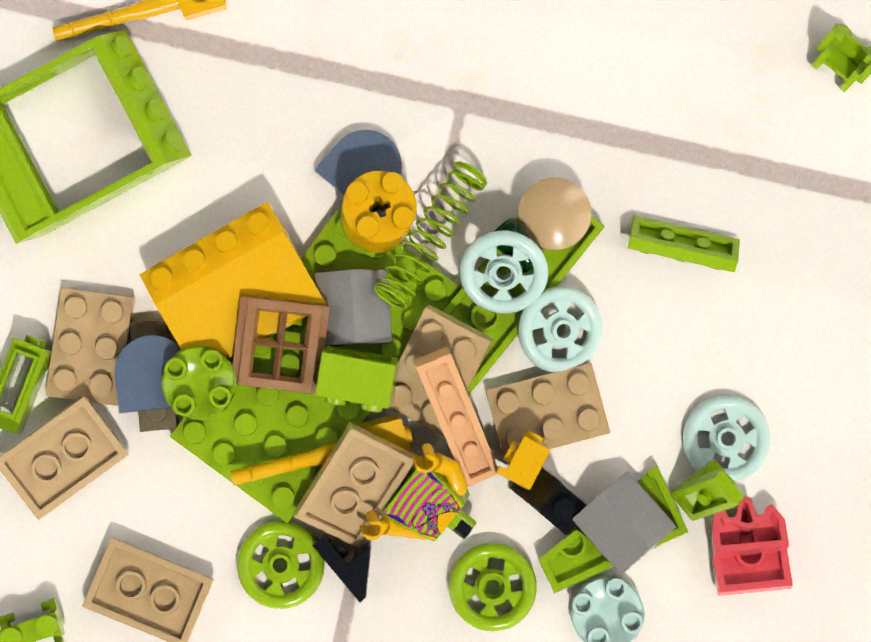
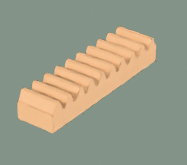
M446 346L413 360L453 458L460 464L468 487L497 475L495 473L498 469L448 347Z

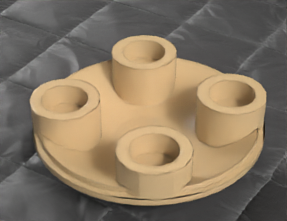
M549 177L535 182L525 191L519 203L518 219L519 222H522L530 239L538 247L545 250H561L576 244L585 235L591 221V206L585 192L577 184L565 178Z

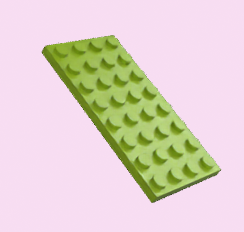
M341 204L303 255L302 260L316 284L315 273L350 269L385 270L387 266L395 265L393 256L402 253L401 247L398 246L384 253H371L356 244L354 245L347 239L341 227ZM404 246L407 255H411L426 263L431 268V272L427 273L418 269L406 257L400 256L396 258L399 266L417 274L423 280V284L420 285L411 281L398 269H389V274L393 279L406 284L416 293V296H409L402 292L410 302L407 309H399L390 305L392 343L334 347L401 358L425 307L429 304L443 311L461 287ZM389 281L390 285L397 288L392 282ZM390 293L391 297L401 302V300H399L396 296ZM308 316L286 328L284 341L305 343ZM277 334L268 339L277 340ZM255 346L252 372L273 374L276 347ZM283 348L280 376L300 378L303 351ZM236 384L233 399L224 411L204 420L184 417L170 435V438L232 482L230 471L248 467V465L253 466L285 458L288 455L293 456L305 453L321 446L337 443L350 422L353 424L362 423L370 411L362 409L359 403L348 401L346 405L329 404L324 401L325 397L315 396L316 393ZM323 465L310 466L294 470L293 473L290 471L255 480L253 483L247 482L236 486L288 524L295 515L296 507Z

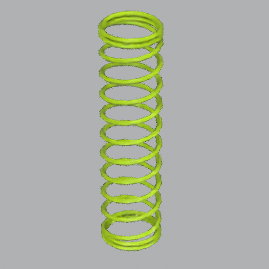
M462 161L454 162L451 167L452 171L446 174L447 183H442L438 187L440 194L432 196V206L424 208L425 218L416 220L418 230L409 231L410 242L401 243L402 253L393 256L395 265L387 266L385 268L387 277L379 278L374 285L375 293L388 304L399 309H407L410 302L402 292L409 296H416L415 291L409 286L393 279L388 273L389 269H398L411 281L420 285L423 284V280L417 274L399 266L396 262L398 256L406 257L410 263L424 272H431V268L426 263L411 255H407L404 250L405 245H413L427 258L434 261L439 260L437 254L432 250L415 243L411 238L412 233H420L434 246L446 249V244L441 239L422 231L419 227V222L427 221L441 234L447 237L454 236L447 226L429 219L426 214L427 210L434 209L451 224L461 225L458 217L443 208L437 207L434 199L437 197L443 198L456 211L463 214L469 213L468 208L464 204L444 195L441 190L442 187L450 186L461 198L469 202H476L475 196L470 191L459 185L452 184L449 176L454 174L460 181L478 191H482L487 185L486 177L474 166ZM457 167L469 171L470 173L475 175L482 183H480L472 176L460 172ZM457 189H459V190L465 192V193L468 194L471 198L466 197L465 195H463L462 193H460ZM450 201H452V202L458 204V205L461 206L464 210L458 208L457 206H455L454 204H452ZM443 213L449 215L450 217H452L453 219H455L457 222L451 220L450 218H448V217H447L446 215H444ZM436 225L442 227V228L445 229L448 233H446L445 231L441 230V229H440L439 227H437ZM429 237L433 238L434 240H436V241L439 242L440 244L434 242V241H433L432 239H430ZM383 280H385V281H390V282H392L397 288L393 287V286L390 285V284L381 282V281H383ZM386 291L396 296L401 302L395 300Z

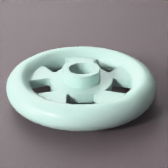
M494 231L480 236L467 248L460 263V280L468 297L481 308L494 313H515L524 310L541 296L548 280V265L543 252L530 238L513 231ZM497 246H512L513 255H497ZM479 256L489 259L485 272L475 269ZM530 259L533 272L523 274L519 261ZM505 266L508 267L511 270V272L507 275H502L497 271V269L499 267ZM486 281L494 288L499 289L493 296L486 294L480 288ZM521 283L526 291L513 298L508 290Z
M556 286L545 289L534 303L523 310L518 325L519 342L524 354L535 366L548 372H561L585 364L598 348L602 335L601 316L595 303L584 292L568 286ZM553 302L557 312L550 314L545 319L540 311L546 305ZM572 303L583 311L577 320L574 316L567 313ZM561 324H565L567 328L566 333L563 336H558L557 328ZM542 328L543 337L546 341L536 345L533 338V330ZM580 328L587 331L586 339L582 346L574 344ZM566 347V357L552 358V348Z
M733 395L715 396L699 404L688 417L683 432L684 450L688 460L697 471L712 461L715 453L722 457H729L728 466L723 469L734 482L741 481L754 474L766 460L770 448L769 426L761 411L748 400ZM719 410H725L728 419L714 425L710 414ZM743 415L753 425V429L746 434L742 427L736 423ZM699 431L709 432V448H699ZM724 432H730L734 437L733 443L729 446L724 445L721 441V436ZM745 442L754 447L753 453L746 461L738 456Z

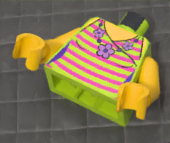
M424 444L422 449L425 456L412 455L415 469L390 499L382 512L385 517L380 519L377 512L373 510L366 513L367 521L371 525H360L364 537L368 540H375L382 535L436 541L448 527L464 540L477 522L461 510L470 492L467 489L468 484L460 464L440 453H434L431 444Z

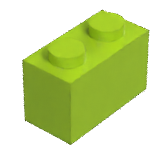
M327 346L321 355L315 396L325 397L324 401L333 405H346L347 401L359 403L362 409L372 412H382L383 408L389 409L394 400L400 358Z

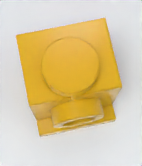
M527 430L520 443L513 440L503 458V460L509 462L507 467L499 466L495 473L530 490L551 451L544 447L547 440Z

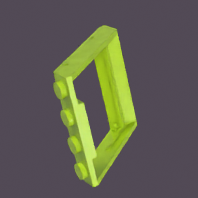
M126 30L99 35L0 88V215L15 244L44 236L192 156ZM96 55L152 163L59 211L4 104Z

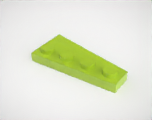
M656 465L637 482L677 528L653 549L689 532ZM579 528L539 559L554 594L613 568Z

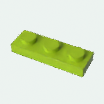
M633 216L628 249L734 273L739 261L740 239Z

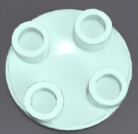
M604 576L592 579L578 590L571 606L572 624L576 633L584 642H632L643 628L645 611L642 599L632 585L620 578Z

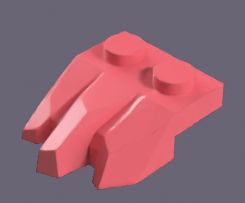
M745 496L737 506V513L734 517H728L725 511L714 514L712 525V560L718 596L792 588L793 582L787 551L789 541L785 518L772 504L765 508L762 515H756L752 499Z

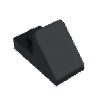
M543 467L530 490L514 482L509 487L565 535L575 525L572 519L587 506Z
M326 535L323 536L312 546L359 603H361L367 596L372 545L348 563L344 557L349 552L336 537L329 540Z

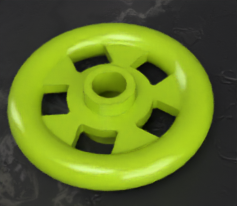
M272 521L253 530L242 543L237 557L238 578L245 592L257 603L273 609L293 608L307 601L320 586L325 570L324 559L312 546L318 541L315 536L303 526L290 521L288 524L285 521ZM278 535L294 538L293 548L277 547ZM260 544L269 549L262 563L252 558ZM308 553L310 570L299 571L297 555ZM277 558L286 560L287 569L284 572L275 570L274 561ZM261 571L273 582L266 590L255 580V577ZM296 578L299 588L285 594L281 583H286Z
M485 543L466 551L455 563L449 579V595L455 611L466 623L483 631H503L520 623L532 609L537 594L536 576L529 561L518 550L501 543ZM500 558L505 560L504 570L488 569V559ZM471 567L480 571L474 586L464 582L465 576ZM519 574L522 580V590L511 592L509 576ZM490 580H496L500 584V589L495 594H490L486 591V584ZM473 595H476L481 602L486 604L480 613L476 612L467 602ZM508 599L513 609L504 615L498 616L494 606L500 605Z

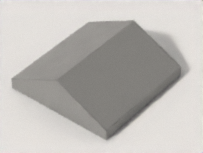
M350 269L315 273L316 286L326 304L330 305L325 346L392 343L390 304L382 300L373 288L379 278L387 277L385 270ZM385 280L381 281V282H384V283L389 284V281H385Z
M628 471L600 492L572 519L621 576L677 528Z

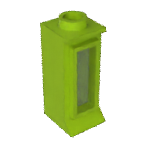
M25 335L23 341L12 338V344L0 372V428L15 434L23 433L51 359V351L44 349L46 342L29 335Z

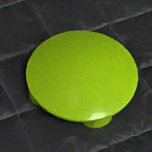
M207 346L187 347L173 355L166 363L162 375V391L167 403L178 415L194 420L209 419L224 411L233 399L236 390L234 369L230 361L216 349Z

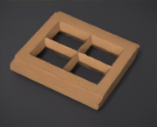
M241 295L232 365L236 376V384L316 393L321 355L325 348L330 305ZM260 311L280 313L277 340L256 338ZM287 314L308 316L305 343L284 341ZM255 345L276 347L272 375L252 372ZM283 348L303 351L300 378L280 376Z

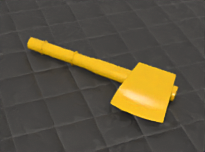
M143 0L113 11L108 10L106 13L73 22L70 21L69 23L52 27L55 40L59 41L70 37L76 38L77 35L106 27H114V25L128 21L146 19L181 9L185 20H190L226 10L227 3L226 0Z
M398 414L355 424L412 453L410 443L413 442L410 427L409 425H403L402 419ZM337 443L321 446L305 453L293 456L288 455L285 458L253 466L248 465V467L230 471L232 484L235 486L247 482L253 483L255 480L290 471L293 473L294 470L323 465ZM415 464L412 465V467L408 471L407 475L405 476L401 484L404 483V481L408 478L411 472L415 469Z

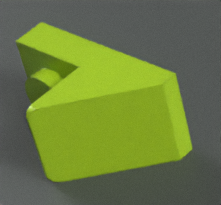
M716 460L708 462L670 493L672 498L692 521L736 507L745 497Z

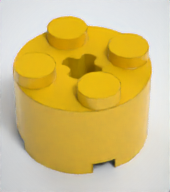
M372 171L356 178L347 187L340 213L341 227L347 239L354 245L356 244L371 253H384L400 246L407 238L409 231H411L416 217L417 202L414 192L409 184L403 180L402 176L395 172ZM378 207L380 211H385L384 217H379L377 212H372V209Z

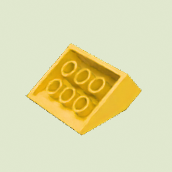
M268 201L139 274L156 308L181 350L191 346H207L221 352L228 360L233 359L241 295L327 305L279 216ZM260 311L256 338L268 339L278 333L280 313ZM287 314L286 328L307 316Z

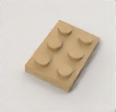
M61 288L45 396L78 400L83 395H86L91 403L118 406L115 366L121 351L129 344V324L132 323L134 297Z
M428 304L400 358L394 400L390 408L444 436L413 360L447 346L464 387L468 391L493 338Z
M592 362L561 372H553L486 390L503 458L512 441L515 440L520 443L527 430L547 440L544 447L548 449L611 433Z
M83 395L0 455V471L35 517L40 520L128 456L129 452L87 396Z
M350 422L294 511L295 518L360 548L365 540L360 525H371L367 521L366 513L373 510L380 517L414 464L413 453Z
M111 537L82 607L167 642H189L215 579Z

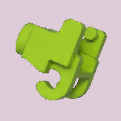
M836 23L816 47L821 54L812 63L811 67L817 70L822 63L827 65L845 80L839 87L845 93L855 81L862 85L870 76L871 46H864L854 38L848 26Z
M56 597L40 602L42 610L50 609V613L11 626L10 624L16 621L13 612L0 616V642H36L53 636L55 642H64L62 635L66 634L63 627L65 622Z

